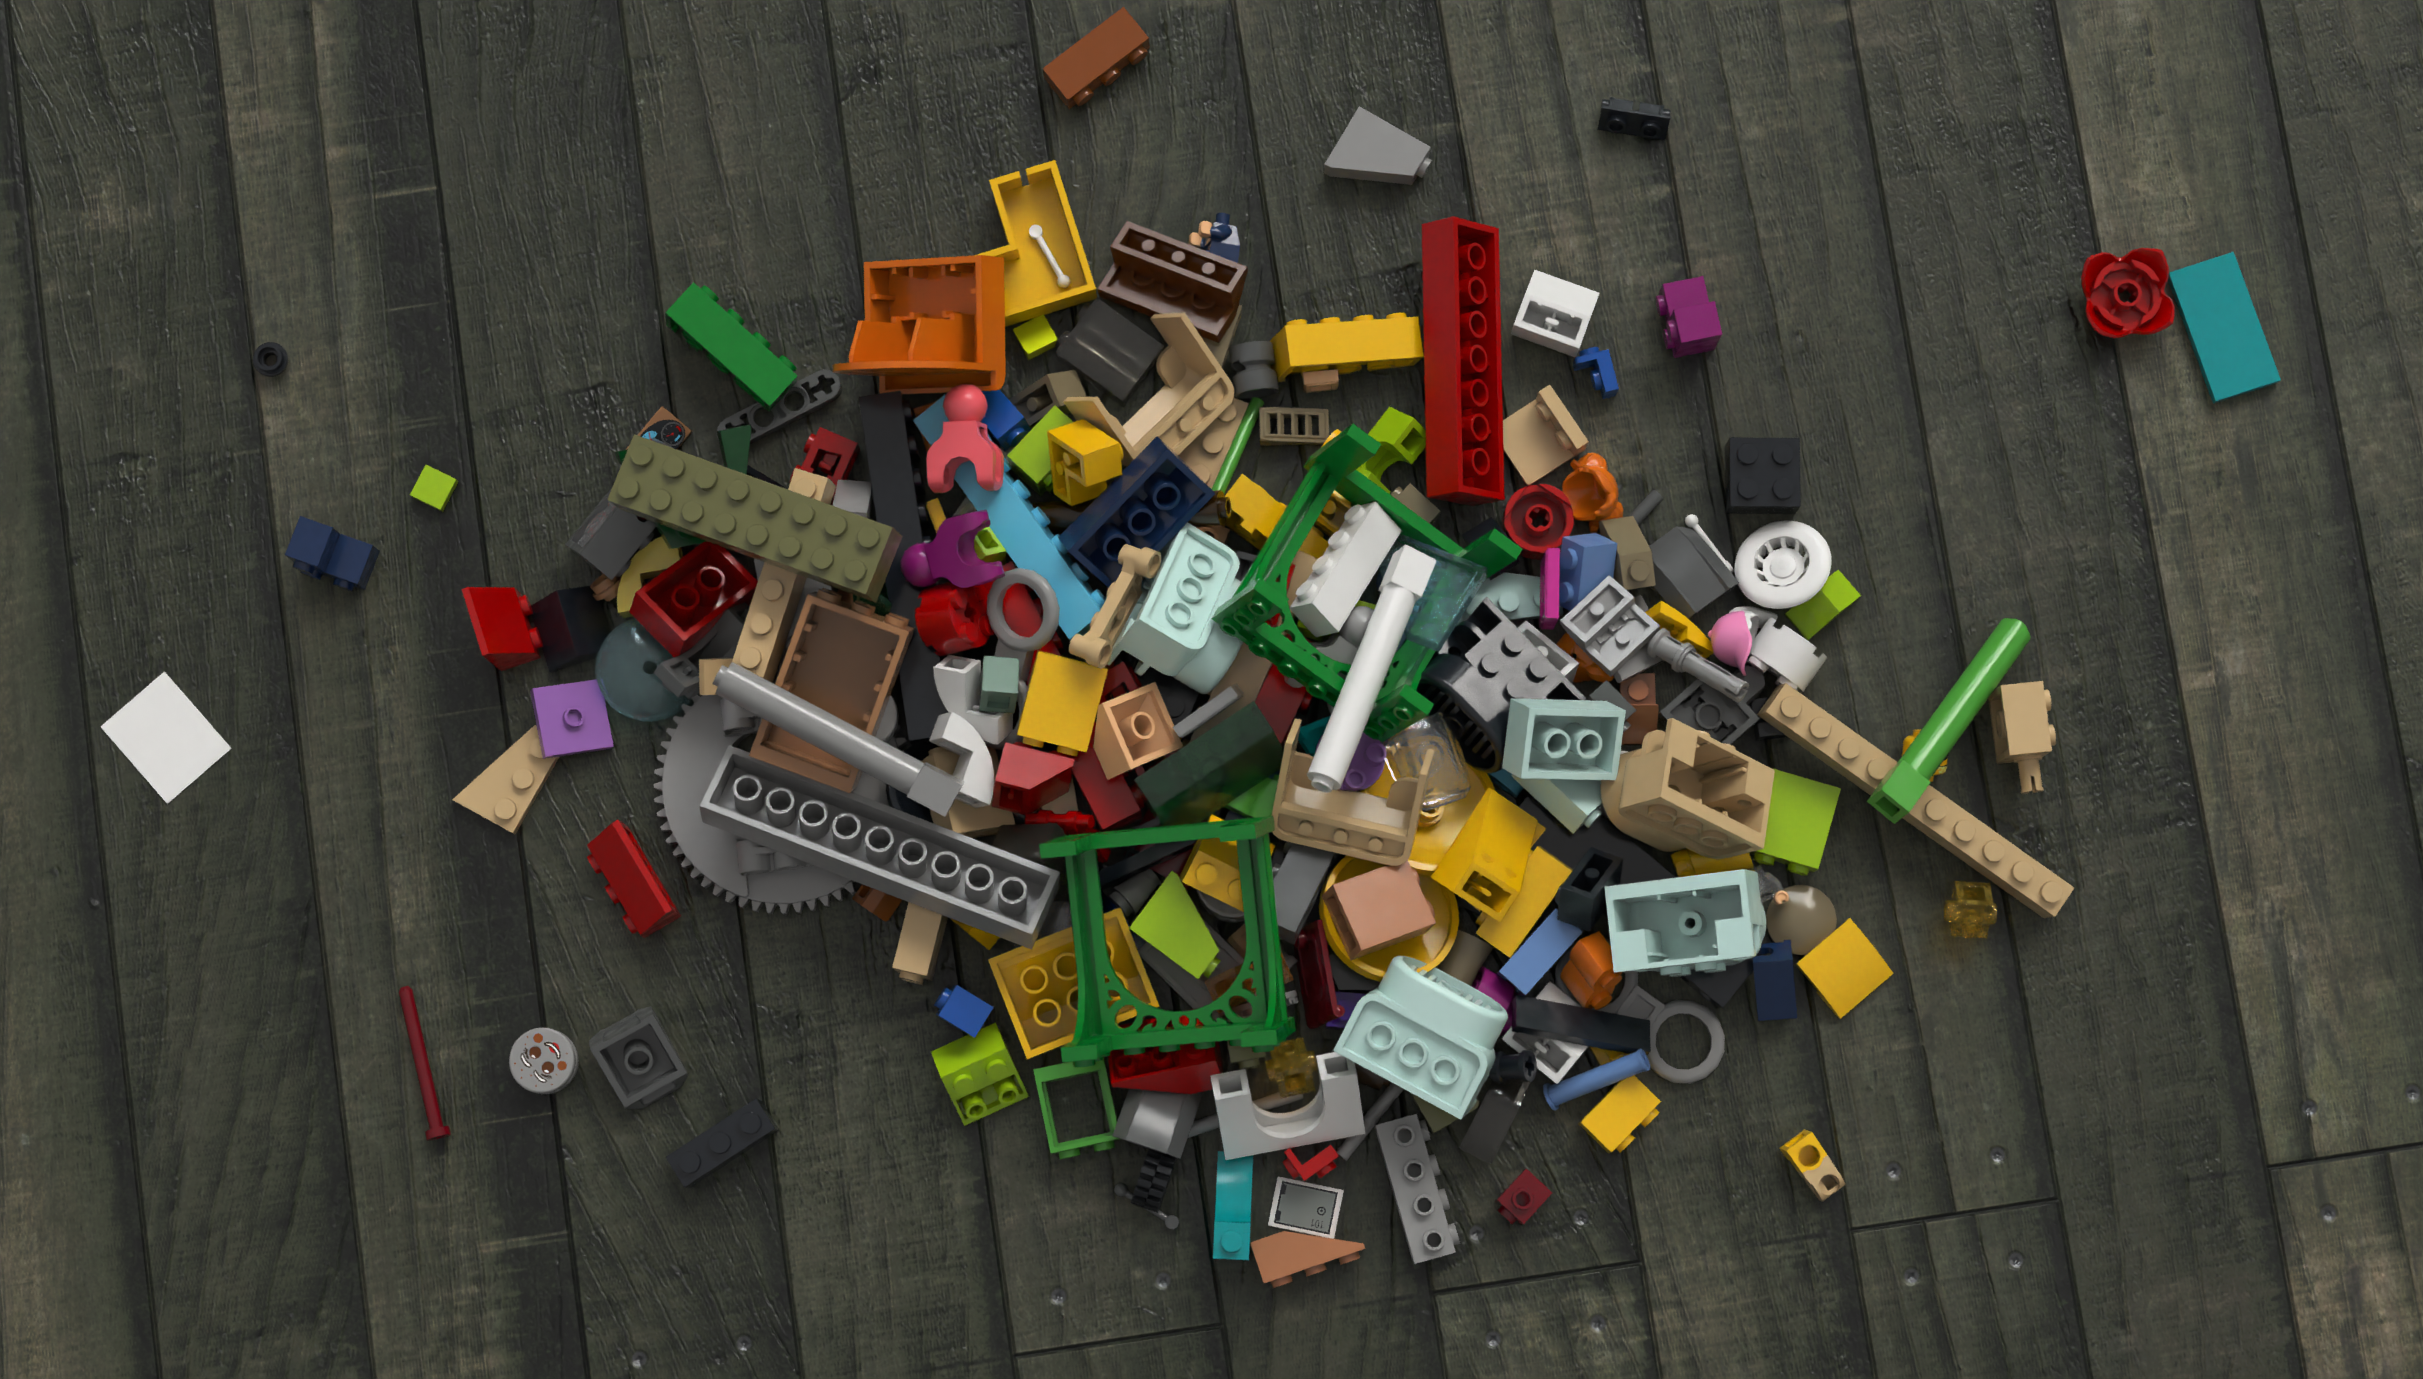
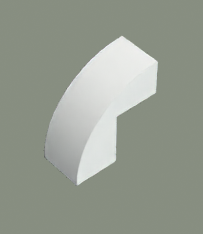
M948 655L933 667L937 691L947 711L954 712L969 722L984 741L998 745L1013 731L1012 713L979 711L981 686L980 660Z
M954 712L939 715L929 741L960 755L953 776L964 781V784L956 799L975 808L990 805L994 790V769L985 742L975 728Z

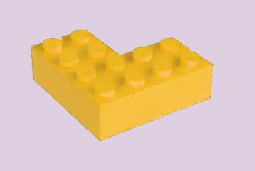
M1055 160L1027 168L1026 175L1029 185L1022 186L1019 171L989 180L1008 245L977 255L1004 258L1005 327L1097 299L1096 287ZM1032 225L1041 226L1044 241L1063 274L1070 278V285L1067 288L1058 286V277L1037 240L1030 237L1029 228Z

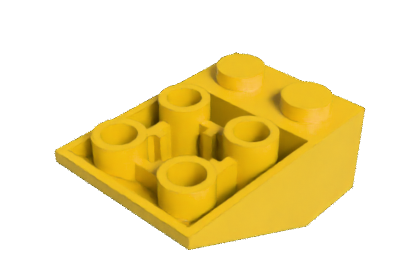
M1488 788L1431 878L1498 922H1501L1520 892L1538 820L1493 789Z

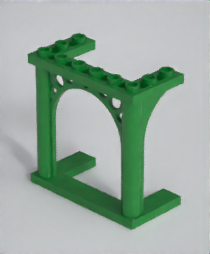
M1351 424L1308 458L1303 466L1308 472L1233 597L1218 607L1211 619L1220 625L1223 632L1237 637L1247 644L1252 653L1266 658L1276 665L1281 674L1288 678H1294L1305 686L1306 691L1310 695L1323 699L1334 707L1345 682L1337 674L1341 672L1347 676L1351 665L1325 656L1314 648L1302 635L1294 622L1288 605V572L1296 553L1334 490L1354 505H1364L1376 501L1402 530L1398 537L1412 548L1437 560L1435 564L1445 571L1407 638L1395 652L1383 682L1385 684L1380 689L1363 731L1368 737L1384 742L1428 716L1434 704L1416 691L1422 672L1432 659L1471 589L1517 560L1522 548L1494 528L1463 549L1356 470L1377 453L1381 444L1355 424ZM1279 613L1282 617L1280 626L1273 628L1266 623L1267 620ZM1281 633H1288L1292 637V641L1286 638Z
M1273 816L1064 835L1039 844L1041 859L1065 856L1078 980V1013L1074 1038L1070 1043L1061 1047L1062 1062L1073 1061L1074 1067H1088L1095 1065L1097 1061H1102L1103 1057L1110 1056V1051L1124 1049V1055L1145 1053V1047L1159 1046V1052H1171L1181 1050L1180 1044L1194 1043V1049H1207L1216 1047L1215 1041L1229 1040L1230 1046L1252 1047V1052L1254 1053L1273 1051L1274 1047L1280 1046V1042L1287 1041L1286 1038L1296 1031L1294 1017H1288L1269 842V833L1275 830ZM1220 838V842L1236 841L1246 929V953L1236 980L1217 1000L1194 1010H1163L1139 1000L1121 983L1114 972L1108 956L1097 849ZM1252 961L1254 965V970L1250 969ZM1245 979H1253L1251 989L1256 988L1257 996L1252 991L1243 988ZM1109 990H1115L1120 994V999L1109 1008L1108 1000H1113ZM1238 995L1247 999L1252 1006L1251 1016L1244 1018L1235 1014L1230 1006L1231 997ZM1125 1005H1132L1137 1011L1134 1023L1127 1028L1119 1027L1116 1022L1118 1011ZM1219 1009L1223 1010L1231 1022L1222 1017L1216 1018L1217 1021L1212 1018V1012ZM1151 1015L1156 1018L1157 1024L1155 1027H1153V1023H1149L1143 1029H1139L1143 1024L1145 1016ZM1185 1015L1189 1018L1188 1025L1181 1024V1016ZM1197 1019H1199L1203 1024L1196 1025ZM1172 1020L1173 1027H1167Z

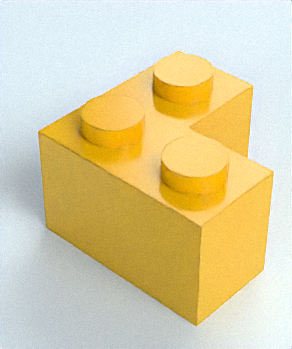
M1085 419L1047 431L1054 495L1070 506L1097 498L1107 488L1106 480L1123 475L1121 461L1124 454L1120 443Z

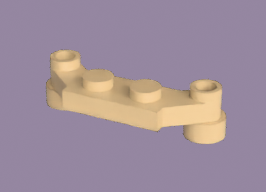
M1129 544L1122 546L1118 555V563L1123 565L1122 571L1116 582L1109 586L1106 600L1101 610L1092 617L1090 630L1084 635L1075 634L1069 644L1070 654L1086 660L1087 664L1100 669L1108 664L1112 655L1113 645L1142 594L1143 576L1151 579L1159 570L1161 564V553L1148 547L1140 549Z

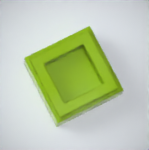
M425 465L410 496L443 512L459 481Z

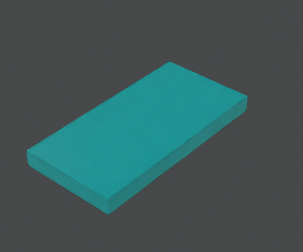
M2234 252L2169 272L2168 283L2213 404L2281 381Z

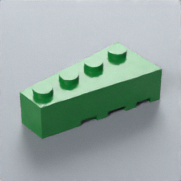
M693 282L665 312L666 326L674 333L679 328L683 330L681 334L687 340V344L697 352H702L705 349L709 353L707 355L708 359L718 370L726 375L731 372L735 376L733 381L736 385L770 412L796 384L798 375L794 373L797 370L796 366L783 355L779 358L776 357L769 350L771 344L761 334L755 332L752 335L742 326L745 321L734 310L729 308L726 312L716 302L719 298L710 288L705 285L700 288Z

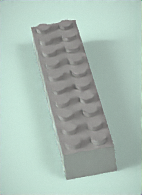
M731 745L728 746L700 804L703 823L1032 950L1059 889V871L856 793H847L749 756V752Z

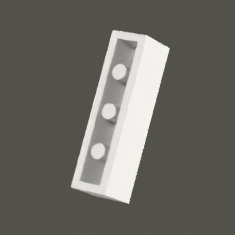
M1376 501L1364 505H1354L1345 513V521L1340 529L1330 537L1328 541L1329 546L1323 556L1315 561L1309 578L1296 591L1297 597L1291 604L1290 610L1315 637L1340 631L1402 531Z

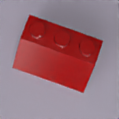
M616 820L587 844L592 853L587 856V859L597 874L603 872L609 884L604 887L614 904L621 902L627 912L622 918L632 934L639 932L640 936L646 938L681 917V914L628 826L620 820Z

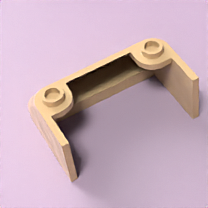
M1186 313L1154 314L1150 318L1168 344L1158 356L1156 363L1158 375L1165 385L1123 426L1116 417L1109 414L1098 397H1067L1063 401L1076 421L1085 419L1120 443L1124 454L1121 463L1126 467L1157 436L1179 455L1231 404L1234 398V387L1231 380Z
M1295 718L1285 742L1271 815L1274 817L1275 830L1272 831L1273 834L1283 841L1390 866H1398L1405 863L1412 851L1435 750L1427 749L1419 780L1409 777L1397 779L1391 785L1388 799L1352 790L1344 791L1343 789L1332 790L1326 793L1315 789L1311 785L1312 781L1307 777V772L1314 757L1296 751L1302 720Z

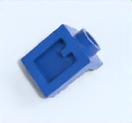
M1592 347L1580 351L1579 356L1574 358L1572 364L1574 371L1594 367L1595 370L1590 371L1594 390H1600L1602 399L1616 396L1619 387L1609 349L1599 351V347Z

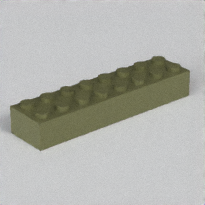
M635 434L607 499L620 510L875 603L903 537L891 526Z

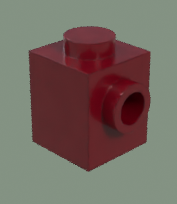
M1523 1169L1495 1200L1500 1205L1497 1212L1511 1225L1516 1221L1524 1225L1552 1192L1528 1169Z

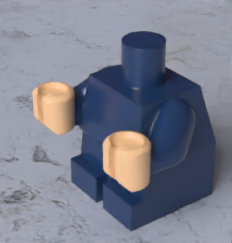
M1217 213L1216 221L1213 224L1208 221H1201L1198 233L1192 232L1189 235V245L1238 263L1240 250L1237 226L1229 225V214Z

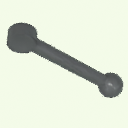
M1118 1183L1115 1185L1114 1192L1117 1196H1125L1132 1200L1133 1193L1128 1190L1126 1184ZM1145 1209L1163 1220L1167 1228L1175 1229L1178 1227L1179 1219L1176 1216H1168L1160 1210L1156 1213Z

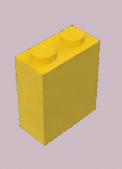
M1037 650L1016 732L1017 735L1023 736L1022 743L1043 748L1044 742L1058 745V752L1076 757L1078 751L1087 753L1108 669L1106 667L1100 669L1086 662Z

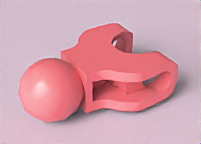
M964 383L954 386L945 395L943 409L950 422H943V433L932 444L926 457L928 486L934 493L950 491L954 486L957 468L967 461H971L974 464L977 482L982 488L987 491H997L1002 487L1004 455L1000 448L988 437L987 424L981 422L986 416L988 405L981 389L973 384Z

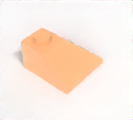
M1156 682L1098 705L1093 748L1107 780L1183 748L1179 736L1172 728L1174 724Z

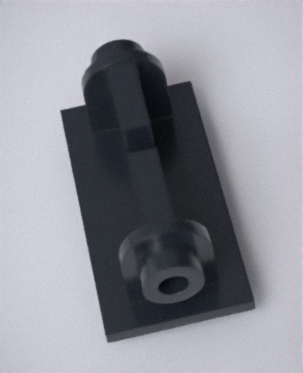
M1610 97L1609 100L1602 99L1597 130L1640 136L1647 139H1666L1671 110L1664 109V105L1640 102L1639 111L1632 110L1633 101Z

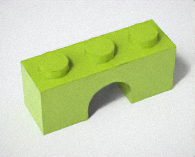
M1389 406L1368 433L1369 436L1381 444L1380 448L1372 458L1356 470L1390 494V491L1381 482L1383 472L1397 461H1405L1412 465L1425 448L1426 430L1415 418Z

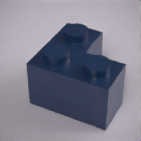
M300 516L285 556L294 562L292 567L300 570V573L320 580L322 575L333 578V585L353 592L354 587L366 589L380 551L371 544L340 534L333 527Z

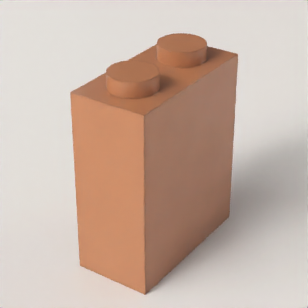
M1408 860L1398 866L1387 865L1333 884L1322 895L1350 961L1425 934L1436 924L1433 906L1425 899L1420 888L1419 875L1410 866Z

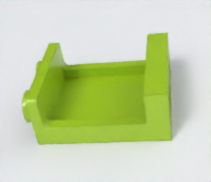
M1774 769L1764 849L1749 853L1754 855L1753 860L1758 863L1773 866L1776 861L1788 865L1787 871L1807 876L1809 871L1815 872L1819 869L1841 788Z

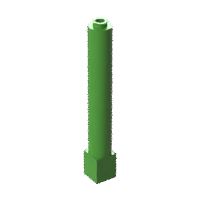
M2004 618L1999 622L1898 763L1888 771L1867 800L1870 805L1895 824L1911 811L1931 783L1929 780L2030 641V633L2022 621Z

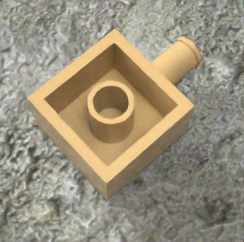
M2043 681L2000 685L1988 698L1997 764L2018 763L2021 794H2028L2031 791L2032 793L2042 792L2044 789L2042 787L2039 760H2042V757L2050 753L2052 746L2056 744L2055 728L2053 724L2049 725L2047 711L2051 710L2049 690H2044Z

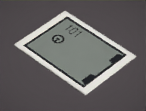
M1278 1177L1268 1226L1334 1239L1344 1190Z

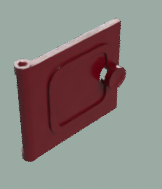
M1322 919L1316 920L1302 928L1295 944H1293L1295 957L1298 960L1297 969L1306 1022L1310 1029H1315L1340 1018L1345 1013L1344 1007L1337 1005Z

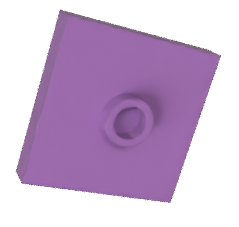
M601 679L532 688L530 693L543 759L606 750L614 747Z

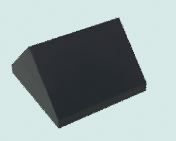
M590 586L556 590L531 605L533 611L532 618L543 643L542 650L550 673L617 651L601 600L596 601L593 597L594 591Z

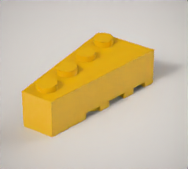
M1406 313L1389 314L1386 316V319H1374L1373 315H1361L1354 317L1353 321L1341 322L1339 317H1329L1321 319L1320 323L1307 324L1305 319L1292 320L1287 322L1270 340L1273 343L1275 364L1271 366V369L1277 371L1278 382H1285V377L1288 374L1301 373L1303 379V373L1329 369H1338V375L1349 374L1361 370L1362 365H1367V370L1369 371L1413 366L1424 357L1419 318L1407 317Z

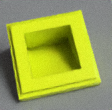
M1044 315L1013 329L1028 360L1059 345L1058 339Z

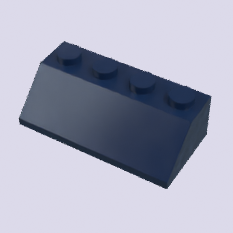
M1158 436L1122 471L1123 475L1118 476L1058 537L1068 552L1108 588L1113 582H1116L1122 571L1123 565L1118 563V555L1123 545L1129 544L1140 549L1148 547L1160 551L1215 495V492Z

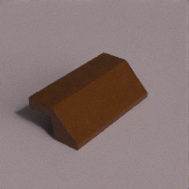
M1126 221L1110 246L1114 264L1097 288L1099 297L1150 317L1154 314L1186 313L1200 336L1219 343L1236 317L1248 273L1247 266Z

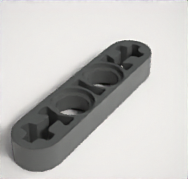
M823 369L797 381L770 410L774 415V419L769 426L760 427L756 425L754 421L756 413L765 409L757 402L720 422L717 431L725 430L730 426L734 428L745 426L742 419L748 417L749 424L755 431V433L751 434L750 444L834 402L839 398L842 391L840 379L831 370ZM824 378L827 382H835L831 385L832 392L830 394H826L823 390L813 394L817 401L811 403L804 387L809 385L811 392L821 387L819 381ZM794 393L802 395L805 400L803 407L798 411H790L785 406L787 397Z

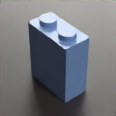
M1557 908L1497 973L1501 978L1507 979L1515 986V992L1521 996H1525L1582 933L1578 927L1557 920Z

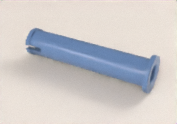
M1638 1049L1636 1052L1560 1081L1558 1084L1551 1085L1546 1083L1543 1085L1544 1095L1551 1109L1555 1111L1559 1109L1560 1104L1641 1072L1649 1071L1650 1062L1645 1051Z

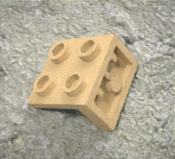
M1551 385L1540 390L1534 401L1503 420L1504 453L1527 486L1534 484L1585 451L1589 443Z

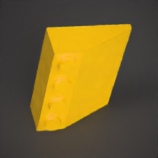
M1121 907L1104 913L1108 956L1114 972L1125 988L1135 997L1156 1008L1160 1007ZM1072 926L1036 940L1032 950L1021 946L988 959L1027 1059L1070 1043L1073 1040L1078 1013V980ZM1109 990L1113 998L1111 1001L1108 1000L1109 1008L1120 999V994L1115 990ZM1132 1005L1123 1006L1117 1013L1116 1022L1120 1023L1137 1016L1135 1007Z

